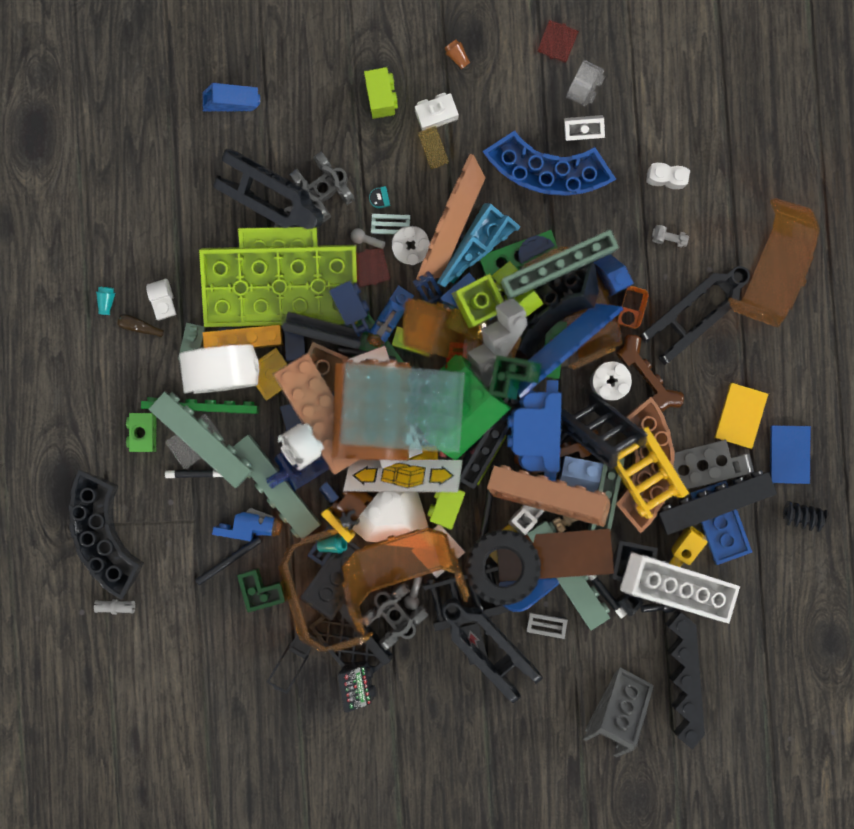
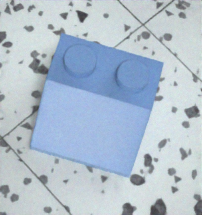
M563 456L558 480L568 483L567 486L575 487V485L587 488L586 491L594 493V490L598 489L603 463Z

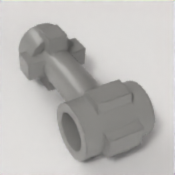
M656 225L655 229H653L651 237H653L652 241L662 244L664 240L677 242V247L681 248L683 246L686 247L688 244L689 235H685L686 233L681 232L680 235L666 232L667 227L662 225Z

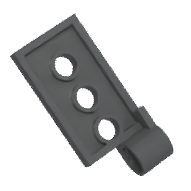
M726 439L674 452V470L686 489L754 472L750 453L731 457ZM719 455H724L727 458V463L723 466H719L716 463V458ZM700 460H706L708 463V468L704 471H700L697 468V463ZM680 465H687L689 467L687 475L683 476L678 473Z

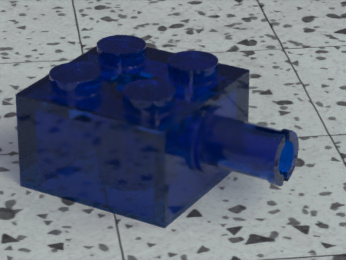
M282 452L274 458L280 471L267 477L266 482L268 484L275 480L269 485L273 489L282 482L288 481L295 492L326 473L330 468L321 455L301 470H298L297 467L299 466L297 464L292 465Z

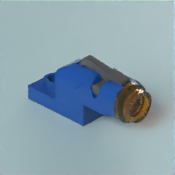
M398 285L367 334L368 338L366 341L377 348L384 345L414 295Z
M250 508L247 512L235 515L233 529L230 528L231 525L219 523V526L213 527L212 535L252 541L254 533H256V536L268 535L275 537V535L280 536L283 521L270 514Z

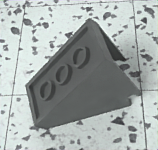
M620 667L615 672L586 726V734L583 740L587 741L599 734H603L617 742L615 746L617 750L613 756L619 757L633 751L638 743L654 685Z

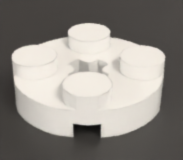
M407 226L399 229L392 239V250L395 257L405 264L415 265L423 261L429 250L430 242L424 230L417 226ZM414 240L416 248L408 250L406 242Z

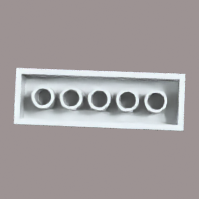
M631 552L620 590L638 597L730 623L740 586Z

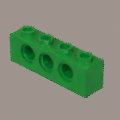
M546 231L538 234V236L550 239L555 246L521 265L520 262L514 259V254L519 252L525 240L488 253L479 260L484 276L490 274L492 277L495 272L501 269L496 265L498 259L505 260L506 264L510 261L520 271L519 268L532 266L537 261L545 260L558 254L559 249L552 231Z

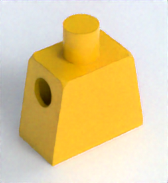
M693 526L685 528L671 548L674 556L669 564L681 567L683 563L691 565L708 543L705 535Z

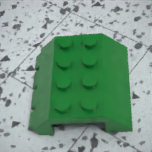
M456 354L447 362V368L443 366L433 376L434 381L430 379L420 389L421 394L417 392L411 398L410 417L438 450L453 460H458L510 410V407L500 396L489 394L490 390L470 369L472 367L470 362L465 357Z

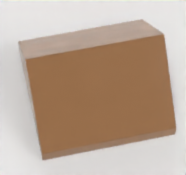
M312 342L307 354H309L329 390L333 392L335 388V364L342 363V359H347L348 357Z

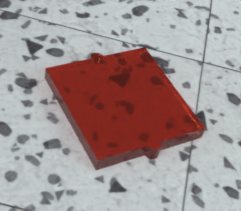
M549 20L537 52L550 56V59L555 58L566 63L579 31L567 27L566 24H559Z
M366 249L364 252L356 253L357 278L360 287L372 284L377 285V283L390 280L383 249Z

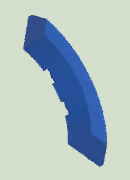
M513 131L483 151L489 162L508 179L522 187L543 194H582L604 187L616 180L595 147L571 157L543 154L534 150L516 131Z
M596 303L595 308H589L529 360L542 364L538 383L624 309L621 306ZM520 380L518 388L520 398L538 383Z

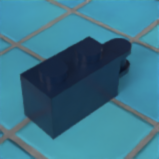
M350 280L329 290L346 326L352 324L358 337L366 331L370 332V328L365 320V317L369 315L367 311L370 308L366 300H361L359 296L361 290L357 282L353 283ZM361 319L363 324L357 327L355 322Z

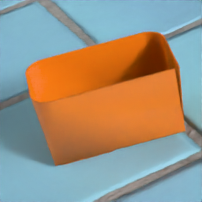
M630 286L626 289L625 295L627 290L643 294L639 310L636 311L623 307L624 310L619 313L617 324L636 329L641 325L649 294L645 289ZM629 311L634 314L635 320L631 325H626L622 322L621 317L623 313Z

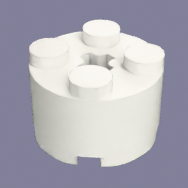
M606 362L599 365L590 378V386L593 393L605 401L618 400L624 397L629 392L632 383L629 370L625 365L618 362ZM610 376L611 379L615 380V383L612 384V387L611 384H607V380L610 379Z
M307 423L303 425L298 424L278 437V442L282 441L283 446L280 448L284 456L292 465L297 464L299 466L297 467L298 470L319 458L321 450L324 449L322 443L312 435V429Z

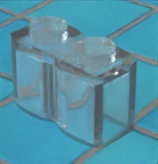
M583 60L566 97L585 107L588 102L592 104L597 94L594 90L597 85L601 86L605 78L602 75L604 69Z

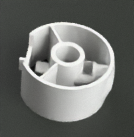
M253 345L214 347L179 354L184 393L193 391L194 394L218 392L258 385L259 362Z

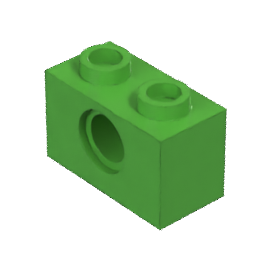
M129 413V417L126 420V426L129 429L126 446L129 448V452H156V416L153 413ZM140 427L145 430V435L142 438L137 435V430Z

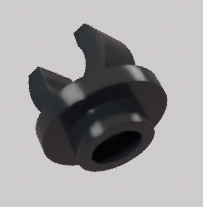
M350 510L347 516L344 511L341 512L342 517L339 519L343 528L348 527V530H351L350 524L357 525L360 523L359 519L356 521L350 519V516L356 513L355 510Z

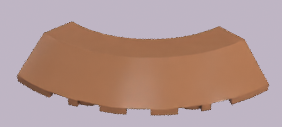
M472 154L469 155L462 169V173L456 182L442 218L438 223L436 232L429 245V250L416 278L419 281L420 276H427V271L432 274L434 279L441 277L452 258L468 217L481 191L485 176Z
M650 397L625 417L629 418L640 428L648 427L674 468V447L670 429L659 406ZM639 447L632 452V465L648 456L649 451L646 447L643 449ZM652 462L629 478L636 487L658 473L659 467L656 462ZM662 479L639 494L646 504L668 490L670 485L666 479ZM625 486L617 498L616 507L642 533L658 515L657 513L665 501L650 510L653 515L652 518L641 517L636 509V502Z

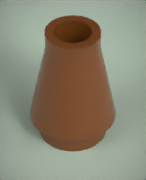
M457 39L444 48L446 50L445 54L461 69L471 63L461 42H458Z

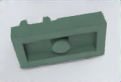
M186 323L179 354L201 349L203 332H205L206 327Z

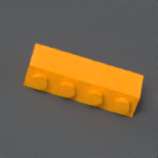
M281 325L203 332L204 349L235 345H253L254 348L284 346Z

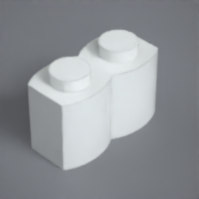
M653 163L648 168L646 182L653 186L665 185L671 189H682L688 184L690 170L683 166L670 167L664 163Z

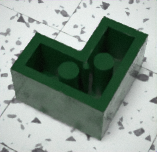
M496 355L489 394L517 399L520 380L538 383L542 364Z
M259 568L237 575L247 613L286 602L287 596L283 582L280 581L264 586Z

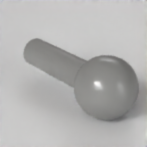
M357 228L351 232V240L356 244L364 242L381 249L385 246L384 241L365 235L362 229Z
M415 575L410 595L404 600V605L409 610H414L419 606L417 595L422 581L421 575Z

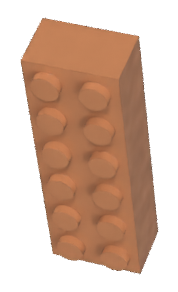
M305 353L273 372L274 378L301 423H307L312 429V435L322 443L324 449L321 450V456L333 474H337L358 461L359 459L332 458L334 396L309 354Z
M500 465V467L494 466L487 487L493 497L598 526H605L610 509V502L608 496H605L606 493L594 490V493L586 491L587 488L575 485V487L567 486L568 483L561 480L552 482L549 481V478L542 475H537V477L530 476V473L524 470L515 472L511 470L512 468L505 465Z

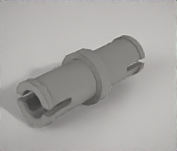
M112 599V601L96 600L94 603L97 604L94 605L95 613L108 612L116 615L117 613L135 612L132 609L135 608L134 601Z

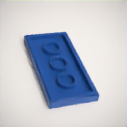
M726 480L712 484L710 486L701 488L699 490L690 492L689 494L692 499L697 497L696 494L701 491L707 490L709 493L715 490V486L724 483L727 486L728 483ZM737 509L700 523L715 565L752 553Z

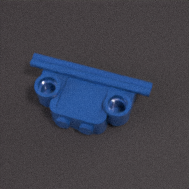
M546 380V392L530 390L520 398L521 407L513 409L511 416H508V427H511V435L507 437V445L511 447L515 454L519 455L518 462L522 468L529 471H544V476L549 478V481H556V472H559L561 393L558 392V380Z

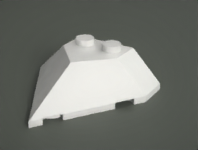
M379 492L359 516L360 523L352 528V530L368 542L435 549L418 492Z

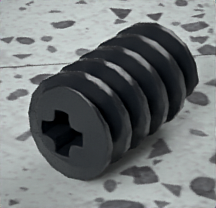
M787 501L783 509V519H786V525L788 526L794 521V527L801 523V529H805L808 524L810 531L816 526V532H820L827 519V510L822 511L821 508L815 509L804 504L800 506L799 503L792 504V502Z

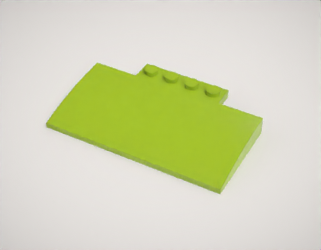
M259 227L239 228V247L201 248L199 250L204 327L282 325L288 311L336 324H345L329 290L350 280L353 283L357 282L356 245L318 246L317 228Z

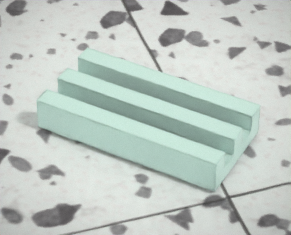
M372 214L371 234L395 235L398 230L375 229V226L407 227L410 226V215ZM376 219L406 220V223L376 222Z

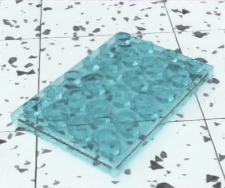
M345 363L340 444L460 452L465 373Z

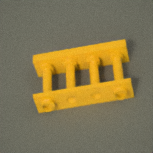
M644 427L642 429L647 433L646 448L649 451L648 456L624 470L619 460L639 448L634 443L619 453L618 464L614 468L636 502V509L640 516L650 519L653 517L650 512L652 508L671 496L683 498L689 492L650 429ZM656 462L659 467L658 473L635 487L629 477L650 463ZM666 479L670 485L669 489L645 504L639 493L658 481Z

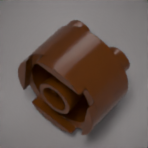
M344 491L342 494L345 497L343 499L339 498L330 509L337 518L342 517L341 512L343 511L347 516L350 510H355L356 513L350 516V519L355 521L374 497L366 491Z

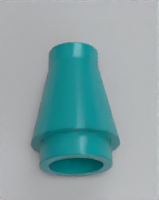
M98 287V291H96L98 314L110 315L115 297L114 288Z
M340 534L318 541L317 549L319 552L342 553L347 549V541Z

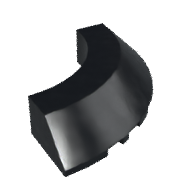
M593 262L534 288V291L544 304L526 317L527 326L507 357L529 361L533 357L542 338L555 324L577 311L595 308L599 287Z
M78 470L72 486L69 505L70 533L76 546V552L89 570L90 575L108 592L122 600L135 582L144 562L137 559L125 548L115 529L113 503L119 486L102 477Z

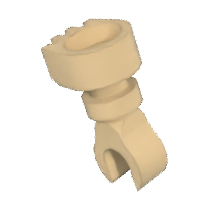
M563 516L562 520L560 517L552 520L558 533L565 531V526L569 527L572 525L571 523L577 521V519Z

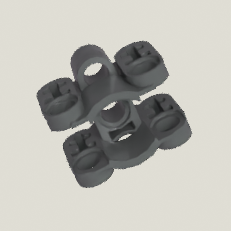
M320 151L313 158L323 173L321 177L309 185L298 169L291 172L290 176L296 185L308 191L312 204L322 211L323 222L331 218V214L323 205L326 200L336 193L339 194L346 205H349L355 199L346 186L348 181L346 172L342 168L332 170L331 164ZM337 174L344 176L342 181H339ZM321 185L328 186V190L325 193L318 192V188Z
M405 582L400 584L391 593L387 590L378 591L374 598L376 607L374 606L361 617V621L366 627L378 617L380 618V615L390 624L392 629L379 640V643L385 650L395 644L399 636L404 639L412 638L416 633V625L429 615V611L423 604L408 614L398 602L411 591ZM380 595H386L388 599L383 601L382 604H380L378 602V597ZM398 610L401 616L398 619H393L390 616V612ZM412 627L413 631L409 634H406L407 631Z

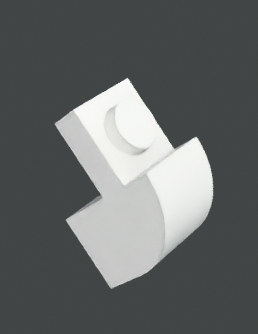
M163 279L147 284L148 298L152 303L156 319L159 321L177 315L172 301L174 297L169 281Z
M523 505L515 512L508 523L518 533L526 535L537 523V519L544 510Z

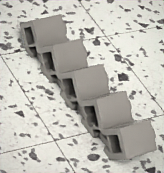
M513 298L496 306L498 321L482 329L484 344L467 352L469 362L472 365L470 369L487 388L492 380L496 355L507 357L527 326L525 309Z

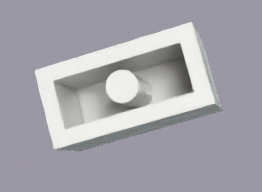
M603 115L564 118L566 141L605 138Z

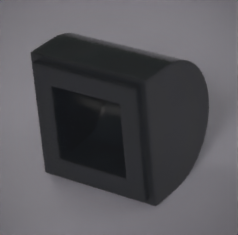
M626 592L616 601L629 616H633L644 603L640 597Z

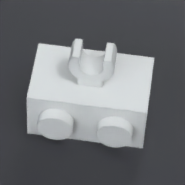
M441 93L435 96V99L430 101L428 99L422 100L415 106V113L422 132L458 120L459 114L451 93L447 95L446 93Z

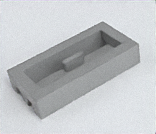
M529 612L526 632L565 639L568 620ZM533 618L563 623V625L560 626L555 624L533 621ZM532 625L558 629L562 631L561 633H556L534 629L531 627Z

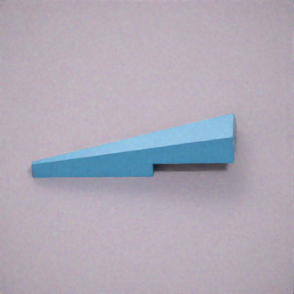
M484 203L437 283L446 287L447 283L460 276L468 267L473 266L492 251L493 247L506 240L507 236L517 231L521 226L509 216L503 215L492 204Z

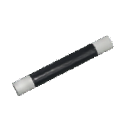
M215 469L165 471V478L222 477Z
M587 575L620 618L626 616L627 613L619 606L596 575Z

